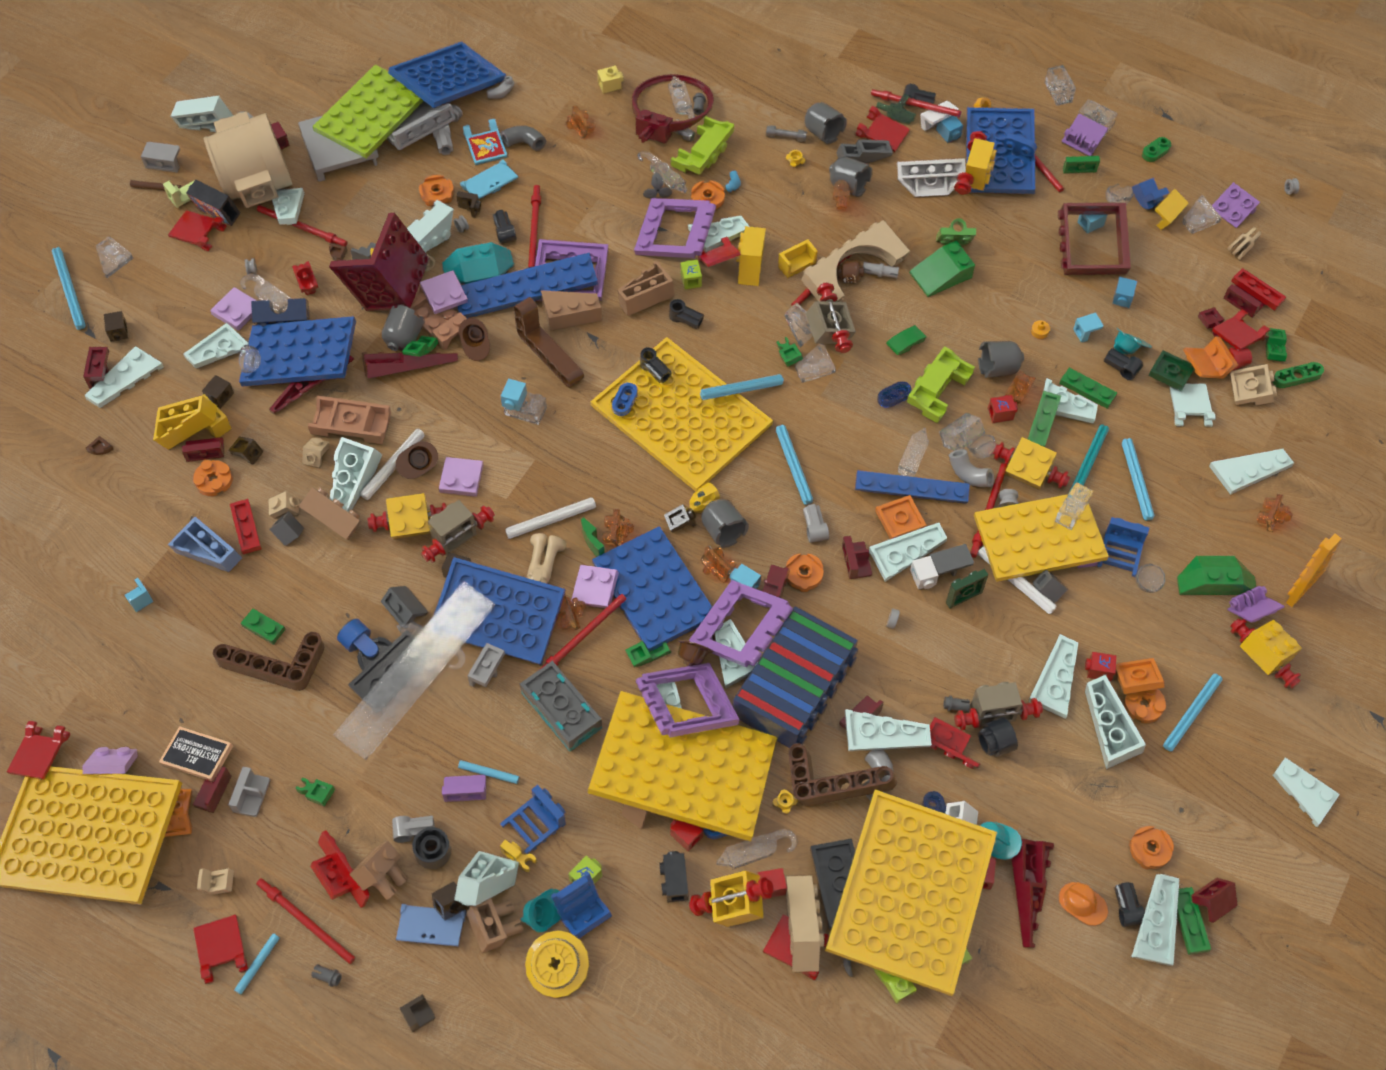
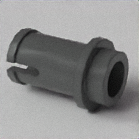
M696 93L693 97V112L696 115H700L704 112L706 97L702 93Z
M949 695V697L944 698L943 708L947 709V711L962 710L969 712L970 700L952 698V695Z
M319 964L314 967V970L320 971L321 974L312 971V978L326 982L330 987L338 986L342 978L339 970L335 969L333 971Z

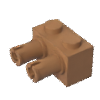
M388 840L374 848L350 873V876L363 891L370 886H375L386 900L397 892L385 877L386 873L397 887L401 886L408 879V876L397 865V860L401 855Z
M489 898L476 906L471 905L466 915L482 953L501 947L507 937L523 932L522 925H518L521 923L519 919L504 925L501 924L499 917L515 912L514 905L510 906L512 904L511 900L494 905L492 899Z

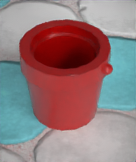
M1232 347L1228 349L1238 364L1232 371L1252 363V353L1248 348H1244L1241 351Z

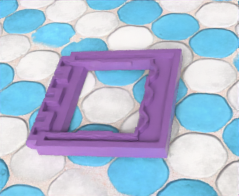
M651 198L634 249L635 255L695 258L696 255H702L716 205L704 200ZM665 210L678 212L697 211L686 246L653 245L654 239H656L658 234V226L662 222V214Z
M539 239L535 266L546 264V258L566 259L590 253L592 262H597L595 273L598 285H594L593 291L575 290L571 292L596 293L599 301H602L609 249L608 244Z
M732 580L689 641L706 646L714 651L712 654L746 668L748 665L754 666L762 655L759 651H765L773 639L770 635L775 636L783 625L781 620L786 621L793 608L787 600ZM743 597L766 608L767 606L770 607V610L741 651L713 641V634L721 629L725 617L731 615L735 603Z
M710 663L642 674V677L636 679V684L662 735L668 734L669 737L734 726L739 723V717ZM694 679L713 716L692 718L675 723L656 685Z

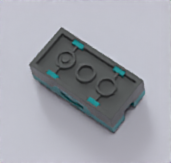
M553 661L520 683L521 694L569 752L602 729V719Z

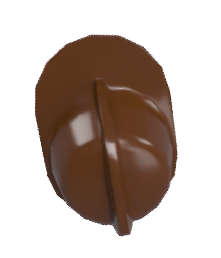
M475 318L463 320L459 327V336L465 355L474 361L485 359L490 351V341L486 326Z
M417 442L398 455L396 469L404 478H418L436 465L438 452L429 442Z
M678 640L680 642L678 656L683 659V663L687 666L701 664L708 653L714 652L706 646L690 641Z

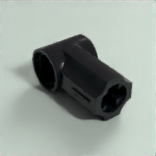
M907 84L903 97L934 104L936 93L920 90L915 84Z
M496 211L493 214V220L499 244L517 240L514 226L510 223L507 211Z
M674 299L670 302V320L673 322H683L695 329L701 326L704 314L685 306L684 301L680 299Z
M650 347L641 350L640 367L648 371L659 383L667 381L672 372L657 357L656 351Z
M1114 348L1110 349L1104 359L1105 363L1119 370L1121 376L1126 380H1133L1143 368V362L1139 358L1134 356L1129 358Z
M1124 882L1116 885L1114 889L1119 904V920L1122 927L1141 925L1145 911L1143 906L1139 905L1134 884Z

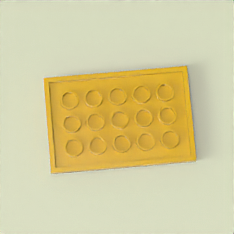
M1084 491L974 513V518L996 582L1039 574L1045 570L1054 571L1105 561L1109 557Z

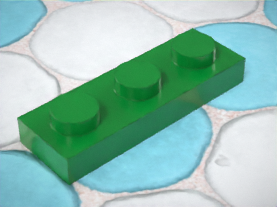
M1070 367L1059 383L1106 409L1109 408L1117 395V392Z
M1043 391L1027 440L1045 447L1061 399L1060 395Z
M1193 887L1181 888L1178 891L1177 919L1188 955L1209 952L1211 950L1198 904L1192 903Z

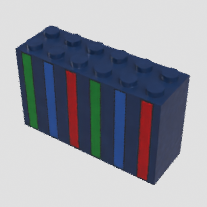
M795 606L733 699V708L739 720L760 732L775 736L777 742L788 748L796 743L804 745L808 730L812 731L817 723L816 718L818 714L822 715L827 707V700L834 697L837 691V684L842 683L847 675V668L853 667L857 659L855 656L859 650L856 648L858 640Z

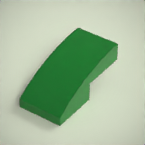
M914 325L893 336L886 344L897 355L909 352L912 346L924 342L927 336Z
M1270 328V332L1266 333L1267 359L1285 362L1287 358L1285 347L1287 342L1286 332L1282 329Z
M421 336L418 341L408 343L402 353L418 357L426 355L439 344L438 339Z
M583 517L581 519V527L584 539L590 550L598 557L605 553L604 545L597 539V529Z
M643 641L625 650L634 667L645 665L671 653L666 642L649 652Z

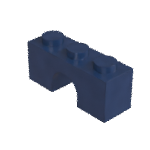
M306 298L287 299L288 307L281 314L274 312L273 302L270 300L251 301L252 322L256 325L266 326L267 324L310 320L309 301Z

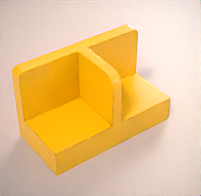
M1176 189L1172 190L1164 200L1158 203L1155 209L1162 217V220L1156 225L1160 230L1168 226L1189 204Z

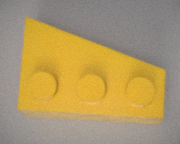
M745 226L744 233H741L738 246L741 255L736 258V262H739L738 284L759 286L766 228Z
M202 395L159 407L153 440L167 450L171 449L214 423L217 405Z

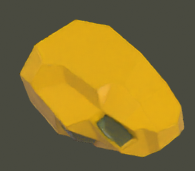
M709 482L701 486L698 491L693 493L690 499V508L695 513H702L710 502L720 499V494L716 487Z

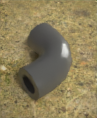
M514 126L500 132L501 139L507 147L517 143H527L533 150L538 151L546 144V138L539 131L529 126Z

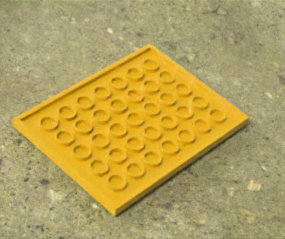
M666 337L653 349L656 351L657 357L672 372L667 381L659 383L648 371L640 367L639 360L590 401V405L696 492L772 426L773 420L739 393L702 400L700 396L701 389L726 385V383ZM628 382L635 384L638 395L630 412L625 416H617L612 411V402L620 386Z
M620 691L587 793L751 841L777 738L773 735L739 725L669 737L668 734L662 735L644 698ZM666 704L675 723L705 716Z
M50 767L44 780L25 777L0 839V887L141 905L182 783L179 780L125 774H83V770Z
M875 790L825 951L953 996L997 832Z

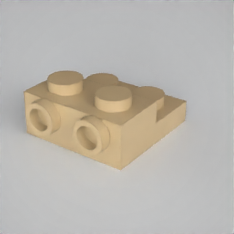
M1268 364L1230 372L1236 405L1255 402L1256 406L1274 402L1277 392L1276 387L1271 386V382L1274 381L1273 370L1269 371Z

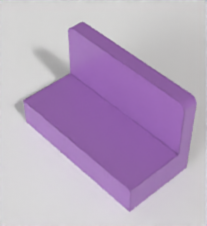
M485 775L445 777L444 786H442L444 802L486 800Z

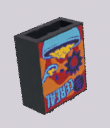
M196 179L186 192L198 210L214 218L222 217L224 219L223 222L229 226L234 224L241 213L228 195Z

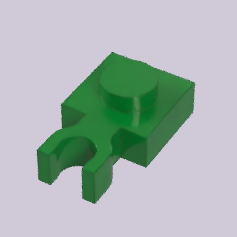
M785 337L786 343L784 344L776 341L780 349V357L787 367L803 360L802 354L795 343L790 345L787 337Z
M303 777L301 780L306 786L303 788L296 786L295 788L298 793L306 794L307 800L324 807L336 790L333 785L318 779L312 784Z

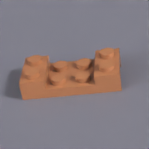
M419 285L411 309L415 310L414 314L416 316L424 318L425 323L422 329L430 337L437 338L438 345L443 350H446L451 339L459 334L460 324L467 318L461 312L457 313L453 308L434 314Z
M317 396L316 413L313 422L308 423V429L312 435L328 437L329 433L361 437L364 439V442L383 444L391 417L390 406Z

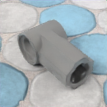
M449 124L433 132L439 153L443 155H448L453 151Z
M810 504L803 508L807 524L808 541L811 543L828 540V526L823 521L819 505Z
M398 816L393 818V841L398 843L408 842L415 838L421 830L435 827L433 816L418 818Z

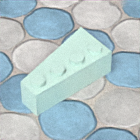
M1106 675L1088 682L1085 694L1106 769L1143 753L1146 744Z

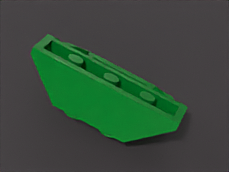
M1195 556L1177 577L1179 595H1241L1257 587L1255 576L1235 556Z

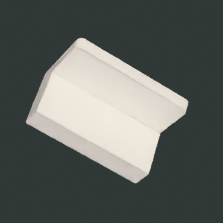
M948 101L939 104L940 106L959 110V108ZM927 110L920 114L921 128L926 131L951 115Z

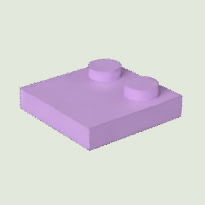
M453 270L420 282V286L434 314L467 303V297Z
M234 287L210 311L213 316L239 331L252 318L251 301L256 300Z
M446 457L439 492L477 497L483 461Z
M580 565L571 602L573 604L606 608L612 602L619 572L615 569Z
M128 747L118 749L98 748L82 766L83 774H125L138 757L137 749H129Z

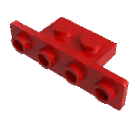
M934 717L930 724L931 748L936 750L939 747L945 750L944 755L955 759V757L962 759V764L971 769L974 766L979 767L981 763L963 754L971 735Z
M327 830L322 831L318 844L326 856L313 861L310 865L311 869L332 900L350 892L360 908L364 907L370 897L368 889L363 891L350 876L354 869L351 868L345 854L336 845L334 837L330 836Z

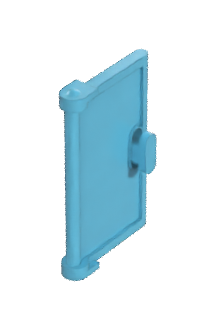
M501 160L500 163L467 181L460 182V185L465 191L478 194L480 199L490 193L497 192L502 186L517 179L518 176L507 166L504 160Z

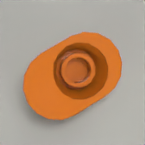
M1071 882L1060 890L1059 902L1062 908L1081 922L1096 926L1106 920L1108 906L1105 900L1088 885Z

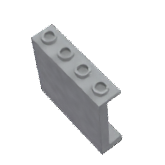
M423 101L387 140L399 150L456 120L452 105L447 103L433 108Z
M322 116L298 122L302 138L319 182L325 180L324 172L372 159L374 165L377 166L376 158H379L377 150L366 159L313 131L312 126Z

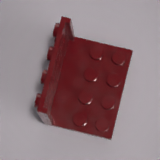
M392 212L388 213L370 259L331 261L329 268L366 311L391 310L392 306L397 308L398 305L411 308L430 258L396 213Z

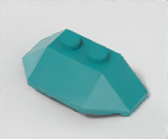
M490 242L458 248L442 262L444 273L453 270L459 283L468 284L503 275L514 266L511 250Z

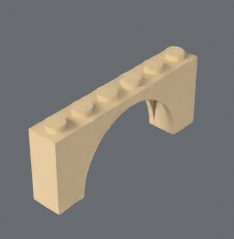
M884 220L880 223L875 222L869 227L868 231L860 232L854 240L850 239L845 242L842 248L834 249L827 258L822 257L815 266L807 267L803 271L804 275L801 281L818 301H820L822 296L817 294V288L822 283L833 284L834 291L832 293H835L838 297L836 302H841L845 295L839 287L836 269L837 264L842 259L852 254L866 253L877 256L886 261L891 267H895L906 259L910 251Z

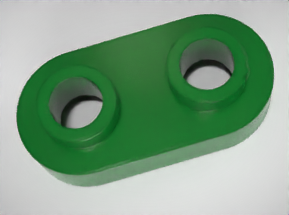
M1165 137L1155 139L1144 147L1142 158L1147 162L1157 161L1170 151L1171 141Z

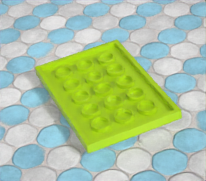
M374 65L312 126L313 131L367 159L424 100L388 74L387 70Z

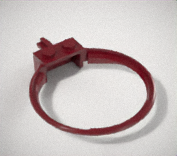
M678 74L660 75L645 80L636 87L632 94V109L636 116V135H639L638 138L641 139L642 143L652 139L666 144L671 138L673 131L692 127L710 112L714 104V96L711 89L696 78ZM679 81L692 84L701 89L707 96L708 106L699 116L683 121H673L671 117L654 113L650 110L643 109L640 111L638 98L643 90L653 84Z

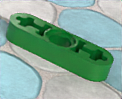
M1311 362L1282 369L1275 373L1272 383L1275 387L1283 389L1319 380L1324 372V367L1318 362ZM1294 373H1300L1303 376V378L1295 377Z

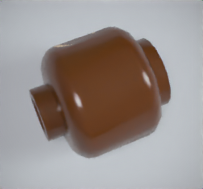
M845 260L842 262V265H839L838 277L843 283H859L860 278L864 277V267H861L860 262L857 260Z

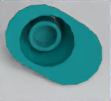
M1118 329L1119 332L1114 341V349L1124 355L1133 354L1141 346L1152 348L1146 341Z
M990 821L980 825L997 832L991 856L1006 860L1013 858L1021 850V836L1015 829Z
M549 889L536 898L529 900L524 906L521 921L526 922L533 930L541 933L556 924L561 917L557 912L558 910L554 905L555 903L551 895L558 893L559 890Z

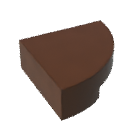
M330 243L329 250L334 261L344 260L347 247Z
M100 436L86 447L87 452L94 455H103L114 449L111 444Z

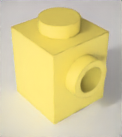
M616 66L597 70L598 84L603 94L622 89L623 75Z

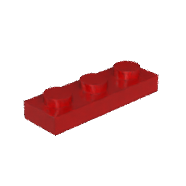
M1244 268L1235 274L1231 280L1232 283L1274 311L1286 299V296Z
M249 499L230 503L242 554L261 550Z

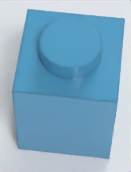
M950 116L938 122L936 130L948 143L961 137L963 124L957 117Z
M1120 277L1112 304L1130 308L1137 281Z

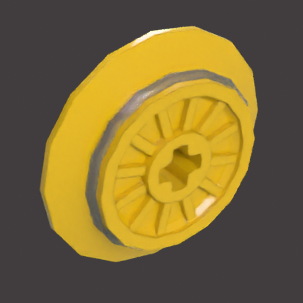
M559 930L547 932L537 938L528 950L525 961L527 977L533 988L542 995L554 998L568 996L579 989L587 977L589 968L588 952L582 941L571 933ZM554 958L561 961L558 964V969L551 966L554 963Z

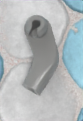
M506 76L499 87L487 90L488 99L505 97L514 86L513 78Z

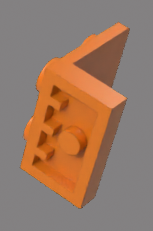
M1215 337L1204 349L1186 347L1183 350L1187 360L1193 365L1195 373L1203 378L1224 379L1238 365L1221 337Z
M192 789L180 790L164 837L192 833V825L188 813Z

